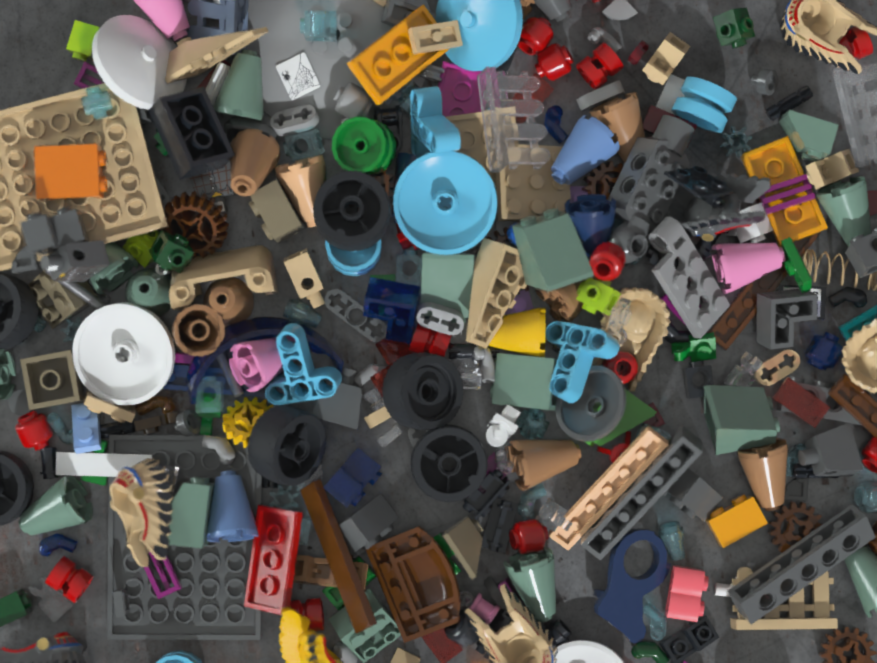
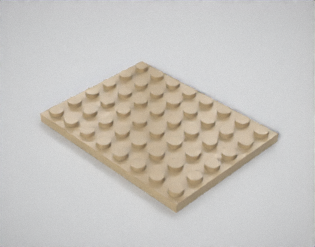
M105 83L0 111V272L12 269V262L23 247L27 246L20 222L26 221V216L33 213L41 212L42 215L47 214V216L51 217L57 215L56 211L62 208L72 207V210H79L89 241L104 240V244L169 227L138 109L117 96ZM98 144L102 147V150L106 151L107 163L106 166H103V176L107 177L108 190L104 192V198L52 199V201L36 199L35 146ZM37 255L38 262L41 261L43 255Z

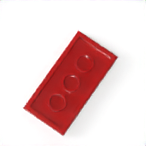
M258 505L255 522L258 529V537L254 536L244 607L281 615L282 608H290L303 512Z

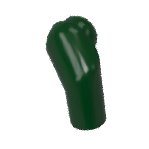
M641 641L636 643L631 649V654L636 659L652 657L656 663H667L670 660L657 643L653 641Z

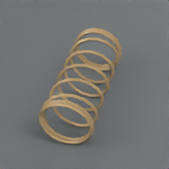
M807 249L805 251L803 262L810 275L814 255V283L816 282L819 263L823 255H827V285L830 283L834 261L837 256H840L842 261L840 286H843L845 270L849 259H847L844 265L843 256L838 253L831 262L829 254L823 252L817 262L816 253L813 250ZM877 271L869 275L868 290L872 288L873 291H877ZM857 272L854 279V288L857 287L858 283Z

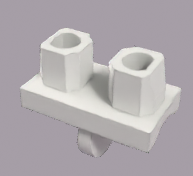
M507 404L500 414L496 413L487 425L489 427L485 434L487 443L493 447L504 445L518 428L514 422L520 412Z

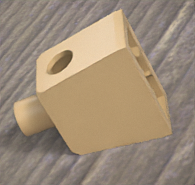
M303 249L285 257V267L300 299L306 297L311 309L325 304L320 290L324 289V285L308 249ZM304 278H311L312 284L305 286L302 280Z

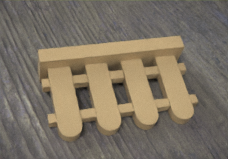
M748 567L739 568L737 579H732V585H737L750 576L753 571ZM827 571L810 583L812 584V604H804L803 588L787 599V604H780L752 625L737 611L735 605H732V611L737 612V618H730L731 628L735 630L838 629L837 618L830 617V611H834V604H829V584H834V578H829V572ZM779 611H788V617H780ZM805 611H813V617H805Z

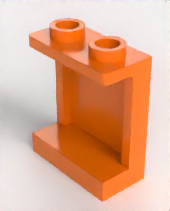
M80 144L34 147L36 199L52 201V199L104 198V192L108 190L107 177L103 176V166H106L107 158L106 151L102 150L100 145Z

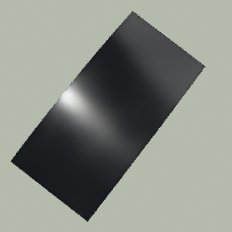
M703 616L697 622L690 623L659 644L671 663H680L694 652L701 651L717 640L719 635L707 616Z

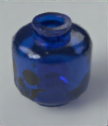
M825 332L824 336L814 335L805 352V356L809 359L807 363L822 371H826L827 368L833 369L843 349L842 345L837 343L839 338L828 332Z

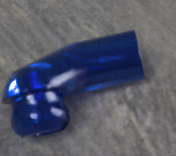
M554 105L546 111L544 127L561 144L569 135L560 127L563 109L558 105Z
M56 533L41 540L39 543V553L42 556H50L53 551L59 548L73 553L78 541Z

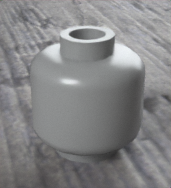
M349 83L345 88L340 86L333 100L337 101L335 110L348 119L365 117L373 104L367 91L354 83Z

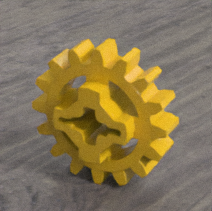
M244 397L243 403L235 400L234 408L231 406L227 407V414H223V431L226 432L228 440L233 438L234 445L243 442V448L248 446L249 437L255 423L264 412L274 407L273 405L267 406V400L265 399L259 403L257 397H254L252 401Z

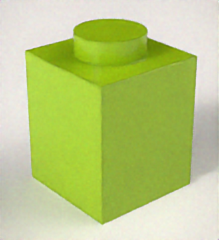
M77 20L74 21L66 47L73 54L72 58L87 62V59L93 60L92 42L100 27Z

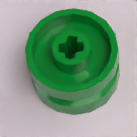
M353 117L345 120L336 129L332 138V152L341 168L347 171L376 175L385 171L391 165L396 155V141L393 132L387 125L367 117Z

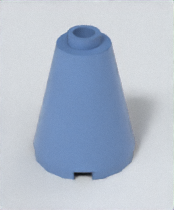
M583 115L575 124L551 167L552 177L557 183L561 185L572 184L613 157L620 150L618 141L614 144L611 139L614 135L612 131L598 119L591 117L588 120L585 119L586 115Z
M236 471L220 472V476L215 478L206 540L209 542H220L219 537H222L223 540H228V542L254 539V536L258 537V529L242 477L236 475Z

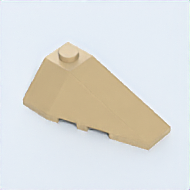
M267 27L193 40L191 37L184 38L177 42V48L169 52L165 80L168 84L199 76L269 31Z
M483 238L474 264L466 341L487 348L503 323V315L508 308L512 309L516 301L514 298L519 290L526 288L527 285L525 284L518 249Z

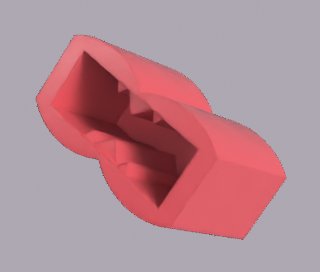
M672 565L665 607V616L667 618L697 622L698 616H703L705 603L701 601L702 591H707L709 580L708 576H705L703 569Z

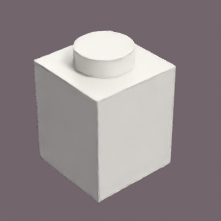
M758 203L741 210L740 213L764 211L762 203ZM766 215L765 219L759 223H752L751 226L738 227L737 236L740 243L749 240L751 243H757L765 240L764 234L773 231L768 216Z

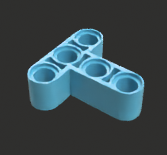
M439 87L412 89L410 92L412 154L417 155L416 158H420L431 152L441 153L459 150L461 146L460 133L457 127L442 115V95Z
M562 321L551 322L545 329V338L561 349L549 385L551 393L568 403L576 402L582 395L594 357L603 359L615 357L620 347L618 340L601 329Z
M296 323L287 324L276 340L284 374L276 376L270 382L265 391L266 399L273 405H284L332 396L342 381L340 371L334 367L314 369L304 329ZM286 335L293 336L296 342L289 341ZM292 359H298L302 366L296 365ZM323 379H329L333 385L326 384ZM299 383L306 384L309 389L302 388ZM275 387H280L284 393L278 392Z

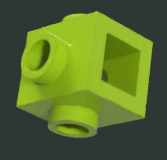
M156 230L130 237L122 248L146 268L154 261L149 253V249L159 235V232Z
M590 277L579 285L576 299L583 303L581 308L595 315L598 310L610 316L621 293L610 287L612 282L603 281L598 278L595 280Z

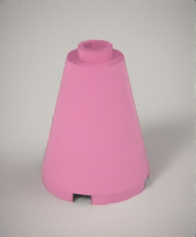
M134 0L167 39L173 38L174 41H178L188 35L186 30L190 28L182 0Z
M718 243L712 245L711 249L716 250V254L712 255V262L718 283H724L725 288L721 289L724 294L731 293L781 268L782 262L785 261L784 250L782 247H778L776 243Z
M286 336L289 341L296 342L292 336ZM277 337L239 342L231 347L230 352L233 351V358L229 359V365L232 374L240 386L245 384L250 388L247 391L256 392L262 389L284 371L277 348Z

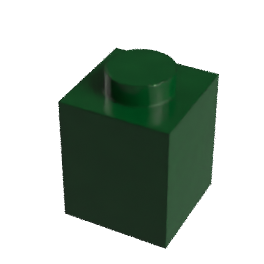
M23 589L0 599V627L33 612L31 609L33 606L32 600L27 592H23Z

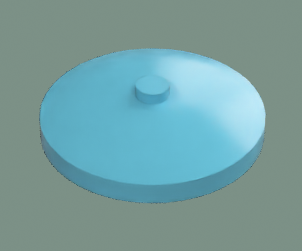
M438 0L435 21L442 23L458 20L463 43L460 47L449 49L445 54L454 64L469 71H487L502 65L514 52L521 36L523 14L520 0Z
M456 151L431 152L412 162L400 176L393 199L395 218L403 234L417 247L440 255L461 253L478 244L489 232L497 211L495 185L486 169L472 157Z

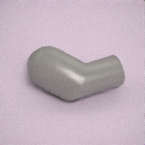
M204 435L202 447L215 449L223 465L232 464L235 450L226 438Z

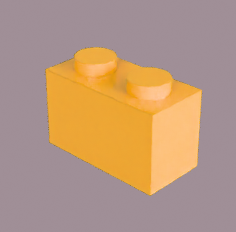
M741 494L732 499V505L725 509L722 506L715 508L710 517L705 520L720 547L725 548L768 524L753 496Z

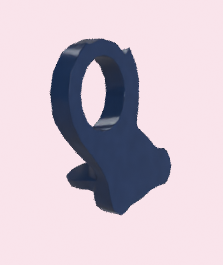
M643 528L630 529L611 549L606 590L594 589L593 594L599 598L594 604V612L620 630L627 640L632 643L641 642L646 634V627L643 623V596L653 591L665 580L672 564L667 562V550L663 541L654 534L655 532ZM638 540H647L653 549L651 567L641 576L630 577L624 568L626 550Z

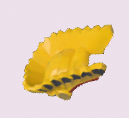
M289 607L282 608L279 644L281 646L280 652L283 653L281 657L286 660L285 663H343L336 654L326 647V637L323 634H318L311 630L308 631L310 620L306 616H302L296 610Z

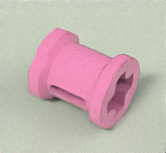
M478 593L470 604L469 609L489 626L500 607L492 605L482 598L481 593Z

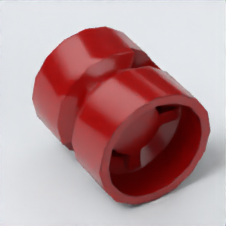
M856 26L849 28L845 36L840 39L839 44L845 46L848 52L858 60L873 53V45L868 32Z
M604 42L592 51V57L586 56L576 64L580 75L594 90L599 89L607 82V76L613 77L624 68L617 54Z
M418 323L409 350L415 353L427 352L444 357L452 335L425 328Z
M63 556L48 575L45 584L56 591L63 590V596L76 603L93 580L94 575L83 568L77 569L75 562Z
M321 597L307 599L305 603H302L300 600H291L290 608L310 620L308 630L314 632L324 631V612Z

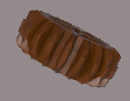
M185 191L180 197L176 195L172 198L171 202L166 203L164 211L169 227L164 228L163 231L174 236L176 233L183 235L189 240V245L194 252L193 259L197 257L198 253L204 258L208 252L213 254L217 248H221L224 243L223 240L227 238L228 233L226 230L229 228V223L226 222L227 213H220L223 207L222 205H214L215 197L209 201L206 199V193L198 197L196 191H193L190 196ZM206 217L210 221L211 225L207 223ZM197 220H199L198 224L196 226H193L190 230L191 225L195 224Z

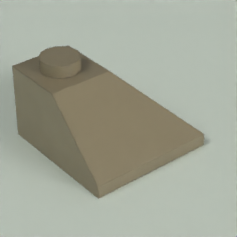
M466 516L445 530L443 537L471 579H473L477 575L483 540L480 533L484 530L478 520H471L469 516Z

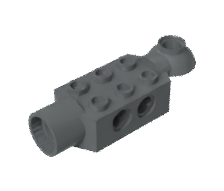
M663 115L652 137H637L608 198V201H611L612 198L616 201L614 219L623 222L612 234L610 242L617 244L623 249L626 257L625 264L632 263L645 254L648 247L647 234L651 233L663 221L680 186L664 175V172L673 171L678 168L688 169L690 165L685 150L695 129L688 123L673 116Z

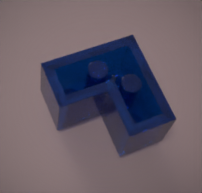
M370 277L364 300L363 316L387 320L386 339L411 344L421 286Z
M358 447L323 488L346 508L350 504L356 506L366 494L362 490L368 482L373 485L382 475L379 472L382 466L363 449Z

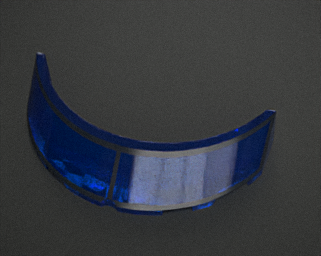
M255 317L226 326L224 338L213 353L205 356H194L185 382L190 403L196 404L199 383L207 373L210 364L221 353L239 342L278 337L282 329L289 323L299 324L304 329L309 349L317 354L328 355L333 362L334 368H337L340 373H342L344 362L335 348L313 329L289 319Z

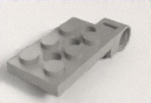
M666 217L648 237L651 245L661 253H667L652 269V272L692 336L701 339L730 304L683 226L674 218ZM676 257L679 261L677 269H675L674 267V261ZM688 277L691 280V285L689 289L687 288ZM700 296L702 297V300H703V303H702L701 308H699V303H700L699 298H700Z

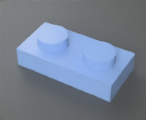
M84 403L71 405L73 445L76 454L102 450L99 413L87 409V406L83 405Z

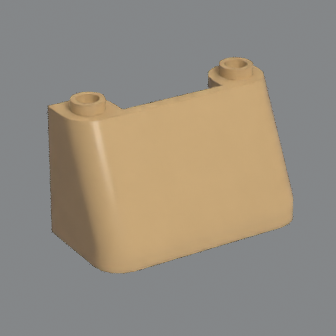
M256 245L207 254L204 258L201 255L194 259L192 258L191 263L183 269L182 273L172 270L169 289L171 309L182 311L184 308L191 306L194 299L198 295H202L200 282L245 275L247 286L251 291L256 293L265 292L266 296L279 294L271 251L267 247Z

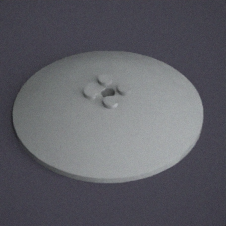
M248 0V30L267 27L269 31L247 45V50L256 51L257 57H260L262 61L263 111L272 118L276 112L302 105H312L319 114V124L314 129L301 132L300 134L321 139H332L336 129L342 124L341 119L346 118L335 110L337 101L333 100L338 89L340 86L345 88L349 83H354L364 89L346 63L393 28L381 22L385 6L382 7L373 0ZM402 0L418 7L424 4L428 11H430L427 0ZM330 28H335L340 32V36L336 41H329L325 37L327 30ZM304 52L319 81L320 87L291 100L276 69V65ZM420 73L405 84L406 87L401 91L402 95L396 101L393 100L389 105L385 102L376 105L372 98H370L373 104L366 117L374 119L373 112L376 106L384 109L395 108L396 105H400L403 112L410 105L411 90L422 88L426 79L420 77Z

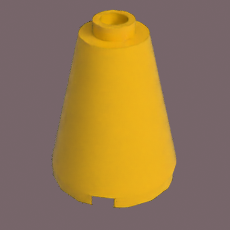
M540 307L503 315V323L488 346L528 356L545 358L546 308Z

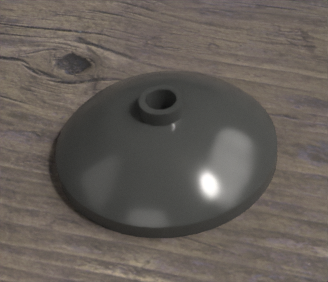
M591 366L582 395L576 402L568 403L557 397L556 416L562 430L570 437L584 442L595 441L608 435L618 425L625 411L626 391L622 380L616 373L606 367Z

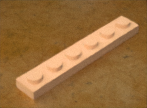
M647 426L549 531V537L569 551L666 449L668 440Z

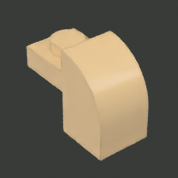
M669 32L642 71L646 73V76L651 81L659 82L663 85L690 46Z
M850 149L840 151L825 159L806 165L808 180L815 190L859 172Z

